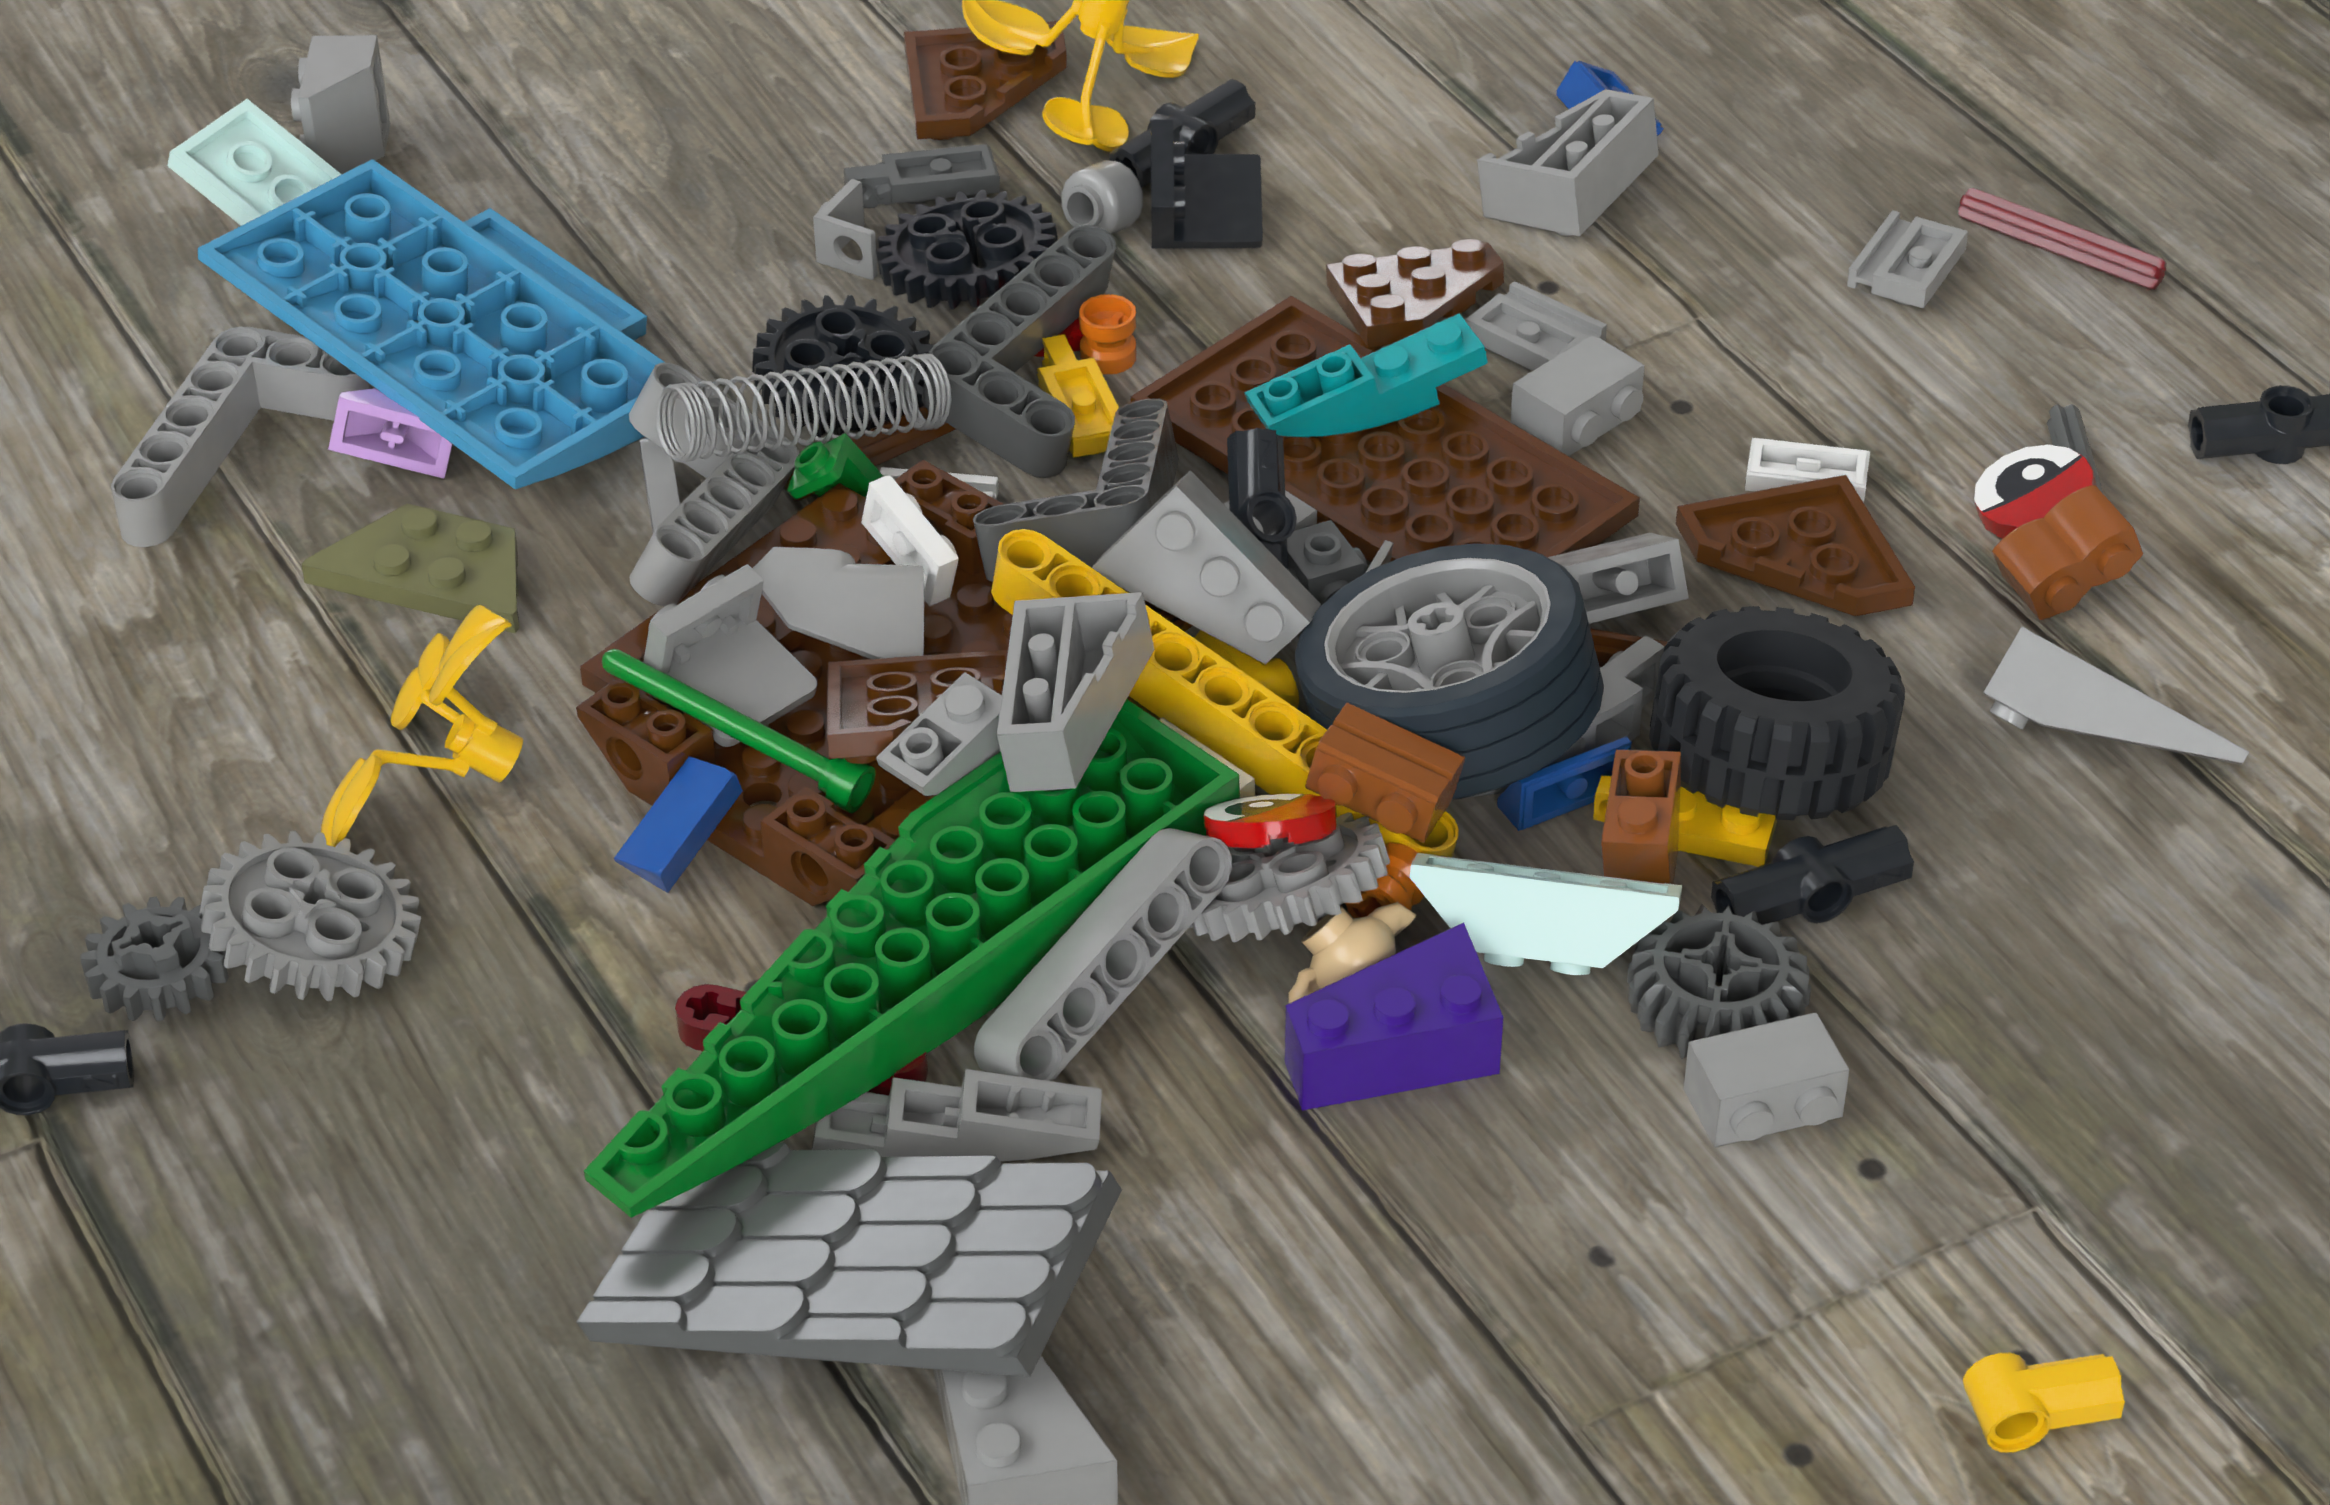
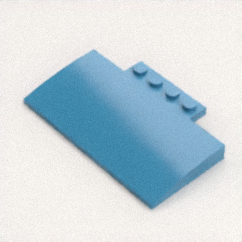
M371 159L198 248V260L388 398L418 416L420 421L514 489L558 476L602 458L645 437L633 427L629 420V413L655 365L666 363L634 341L646 334L647 316L491 208L462 222L391 171Z

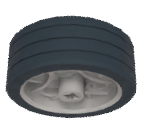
M1465 544L1438 547L1403 556L1376 567L1343 586L1318 608L1311 622L1301 632L1295 652L1298 678L1310 718L1327 730L1330 725H1333L1335 718L1347 702L1464 756L1465 762L1452 800L1498 790L1533 775L1560 758L1588 730L1600 710L1604 691V683L1579 583L1559 563L1540 553L1509 545Z

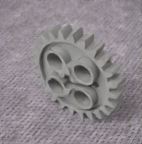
M1346 813L1336 818L1337 826L1333 833L1318 840L1294 845V842L1288 843L1287 837L1270 840L1271 845H1264V848L1228 847L1232 859L1229 880L1189 928L1193 927L1197 936L1209 933L1212 941L1230 934L1232 942H1238L1249 933H1255L1257 940H1262L1271 930L1280 929L1286 935L1290 934L1295 924L1303 922L1306 925L1314 926L1317 925V919L1327 914H1341L1339 905L1342 903L1361 902L1363 899L1360 891L1377 889L1378 883L1376 878L1387 876L1388 874L1386 865L1390 863V859L1378 824L1370 825L1369 819L1366 816L1354 820L1352 813Z
M290 831L288 843L280 844L268 833L263 836L261 849L243 841L240 843L238 856L224 853L221 857L220 869H210L207 886H204L200 907V913L203 914L201 932L211 934L209 942L210 951H226L224 966L226 968H234L245 964L247 969L244 981L251 983L262 976L270 978L271 993H277L285 984L295 987L298 999L304 1000L309 988H318L326 1001H332L335 987L342 986L351 996L358 997L362 981L374 988L380 989L383 986L385 973L398 977L401 973L403 960H411L421 922V916L417 915L419 898L408 895L411 884L409 879H393L396 866L393 862L377 866L373 864L375 850L371 848L357 855L351 853V840L347 838L340 841L336 847L328 846L325 835L322 832H318L315 835L312 843H303L296 831Z

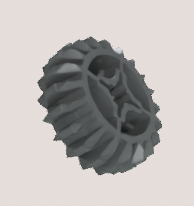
M1702 904L1694 916L1678 910L1674 913L1670 923L1666 921L1649 932V935L1640 939L1635 947L1632 962L1628 966L1627 983L1629 984L1628 1000L1631 1003V1012L1638 1014L1637 1018L1640 1021L1641 1031L1654 1032L1658 1047L1676 1044L1681 1059L1687 1057L1688 1042L1805 1015V1007L1809 1006L1811 985L1808 984L1809 967L1807 965V956L1799 954L1797 938L1782 937L1779 922L1765 925L1759 924L1756 911L1742 917L1734 915L1728 905L1723 913H1711ZM1722 982V985L1717 987L1716 983Z

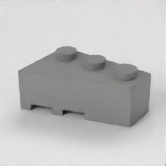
M1605 89L1556 116V127L1536 138L1535 134L1529 131L1516 138L1517 148L1498 159L1492 153L1477 159L1483 216L1551 230L1562 236H1581L1659 155L1654 98Z
M1191 470L1109 547L1091 567L1117 586L1131 593L1143 592L1144 600L1264 664L1269 662L1311 622L1315 612L1321 606L1317 599Z
M1143 592L1015 601L997 729V738L1010 792L1047 791L1077 787L1154 651Z
M1040 1356L1030 1377L933 1369L962 1505H1118L1117 1459L1042 1356Z

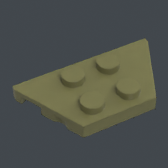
M406 503L308 557L301 564L304 583L461 621L465 619L475 606L483 605L512 624L511 627L506 628L504 631L516 633L519 629L517 596H519L517 576L518 550L515 528Z

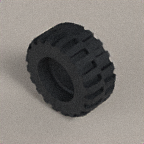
M1759 606L1742 607L1739 612H1730L1727 609L1712 612L1705 620L1698 617L1688 622L1665 645L1664 653L1660 659L1649 738L1654 751L1681 752V786L1692 794L1697 791L1704 794L1707 802L1722 808L1726 804L1740 808L1741 814L1758 817L1759 813L1775 815L1776 820H1794L1796 816L1808 815L1811 820L1826 818L1834 810L1845 813L1856 808L1861 802H1866L1883 787V782L1889 777L1905 700V687L1897 667L1891 657H1886L1882 647L1872 639L1863 640L1858 630L1845 624L1839 627L1829 623L1827 617L1811 613L1810 616L1795 614L1794 609L1776 607L1775 611L1761 610Z

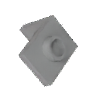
M851 179L829 201L825 202L813 216L816 262L873 280L878 275L875 232L864 228L862 182ZM853 239L861 248L862 260L849 258L841 249Z

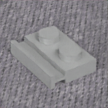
M1892 210L1849 267L1847 287L1855 289L1859 283L1872 286V294L1893 299L1900 304L1924 308L1965 252L1968 231L1915 217L1912 222L1901 220L1900 212Z
M1516 281L1509 285V292L1506 295L1498 293L1465 319L1485 348L1532 371L1592 334L1606 341L1607 324Z

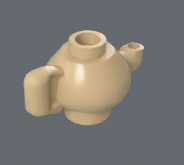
M1396 902L1378 907L1366 917L1352 918L1342 906H1340L1341 914L1325 915L1301 940L1313 956L1310 968H1305L1298 973L1296 983L1288 993L1289 1003L1395 955L1396 945L1394 937L1413 922L1416 914Z

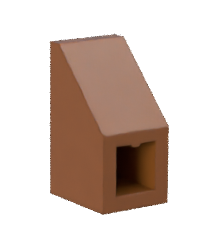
M1616 749L1601 840L1605 877L1674 884L1679 838L1681 752Z

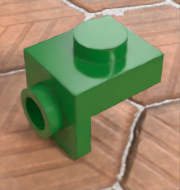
M845 433L824 444L818 441L803 449L794 462L795 470L787 491L794 499H799L812 492H815L820 497L840 483L866 498L869 483L884 476Z

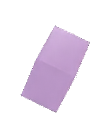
M374 388L341 392L328 450L444 479L453 444L420 421L418 416Z

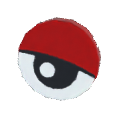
M2054 445L2025 447L2002 456L1985 469L1976 483L1974 502L1978 516L1986 530L2003 539L2016 528L2030 521L2044 518L2058 502L2073 492L2088 486H2097L2093 470L2086 458L2074 450Z
M1275 794L1239 798L1218 803L1205 810L1204 825L1206 835L1220 839L1228 847L1264 848V845H1271L1270 840L1287 837L1288 843L1294 842V845L1318 840L1336 830V802L1332 799H1324L1322 796L1311 794Z

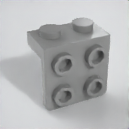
M748 564L726 577L724 575L714 577L704 585L700 592L678 605L675 603L666 605L650 620L644 663L765 726L811 699L815 695L817 687L816 678L756 620L764 579ZM700 721L713 729L714 741L719 745L731 747L740 742Z

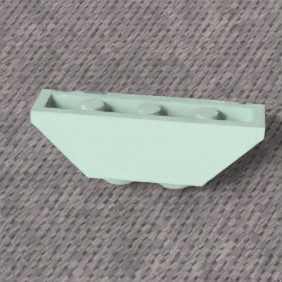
M1417 853L1410 868V879L1447 925L1453 928L1461 923L1465 924L1476 952L1484 953L1485 962L1499 966L1517 967L1524 964V958L1550 961L1551 970L1570 975H1587L1590 973L1591 967L1604 968L1676 913L1679 908L1682 885L1443 857L1424 853Z

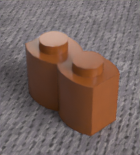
M2096 485L2082 488L2058 502L2044 518L2030 521L2016 528L2005 536L1992 550L2003 578L2039 620L2071 610L2080 602L2081 598L2091 587L2123 577L2143 555L2135 529Z

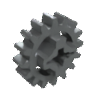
M157 896L150 897L147 908L137 910L130 903L122 905L124 917L119 920L107 916L102 917L100 924L103 934H87L85 942L88 952L80 954L91 998L93 1000L102 998L104 1009L108 1013L115 1012L125 1006L128 1020L132 1021L140 1017L144 1010H152L156 1021L164 1020L167 1009L175 1006L184 1014L190 1013L191 1005L189 1000L196 996L210 1001L214 997L211 983H226L228 980L227 969L224 966L226 951H210L209 942L211 934L201 932L203 914L200 913L201 905L187 911L185 898L177 897L169 907H161Z

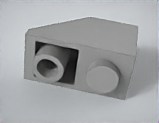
M964 672L876 757L878 765L923 795H938L1001 752L997 738L1002 695Z

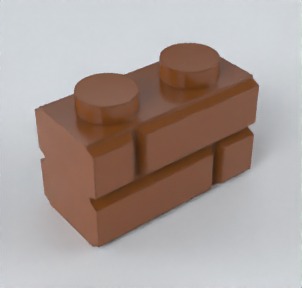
M1346 702L1335 718L1333 725H1330L1318 743L1305 787L1321 795L1324 799L1334 800L1336 805H1343L1379 822L1391 832L1402 833L1421 843H1425L1436 826L1437 821L1440 820L1451 803L1465 757Z

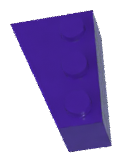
M1461 923L1286 1005L1285 1065L1302 1111L1500 1074L1504 1017L1465 924Z

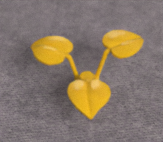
M962 0L964 19L977 38L993 48L1019 55L1032 54L1036 44L1042 47L1050 46L1078 15L1081 22V31L1095 39L1080 102L1065 97L1052 98L1046 102L1042 111V117L1046 125L1059 136L1083 145L1094 144L1095 147L1107 152H1112L1127 142L1129 129L1125 119L1114 109L1091 105V96L1105 41L1113 48L1114 52L1124 54L1126 62L1133 68L1165 78L1180 77L1187 71L1198 41V33H1183L1124 25L1129 0H1073L1071 8L1051 30L1041 16L1023 7L999 0Z
M477 605L465 617L450 642L448 637L441 633H437L431 639L419 659L418 667L411 671L400 689L392 710L391 724L399 730L406 728L423 702L426 706L453 723L445 741V748L453 751V759L380 749L374 750L367 760L359 758L339 784L324 813L321 832L324 833L328 846L336 847L340 841L345 839L377 782L381 766L386 763L448 770L461 777H465L469 768L498 783L509 774L522 749L523 738L484 716L453 687L463 672L489 643L506 628L512 626L508 620L495 614L483 605ZM447 697L464 714H459L443 703L444 699Z

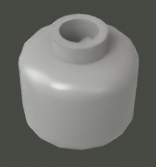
M1105 160L1074 172L1065 181L1061 193L1062 209L1066 220L1072 228L1080 225H1094L1105 229L1111 235L1130 227L1139 218L1143 207V192L1137 177L1130 168L1121 162Z

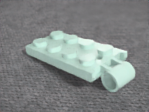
M245 99L171 150L167 165L241 226L342 175L248 99Z

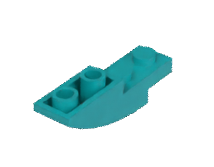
M1459 313L1362 358L1359 357L1351 344L1257 386L1245 392V396L1265 428L1276 430L1278 436L1317 437L1352 433L1410 417L1439 405L1436 391L1437 386L1488 364L1485 346Z

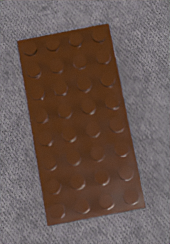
M1290 296L1130 396L1131 402L1152 398L1165 400L1168 404L1175 442L1228 474L1227 437L1235 431H1247L1255 428L1266 429L1247 402L1245 392L1351 344L1360 358L1380 350L1381 347L1368 348L1359 334L1295 297ZM1445 384L1436 387L1439 405L1382 426L1329 436H1281L1283 437L1285 490L1317 510V524L1332 520L1351 547L1359 548L1365 559L1371 563L1385 540L1394 543L1390 562L1403 556L1438 547L1465 544L1509 545L1551 557L1596 546L1638 517L1640 497Z

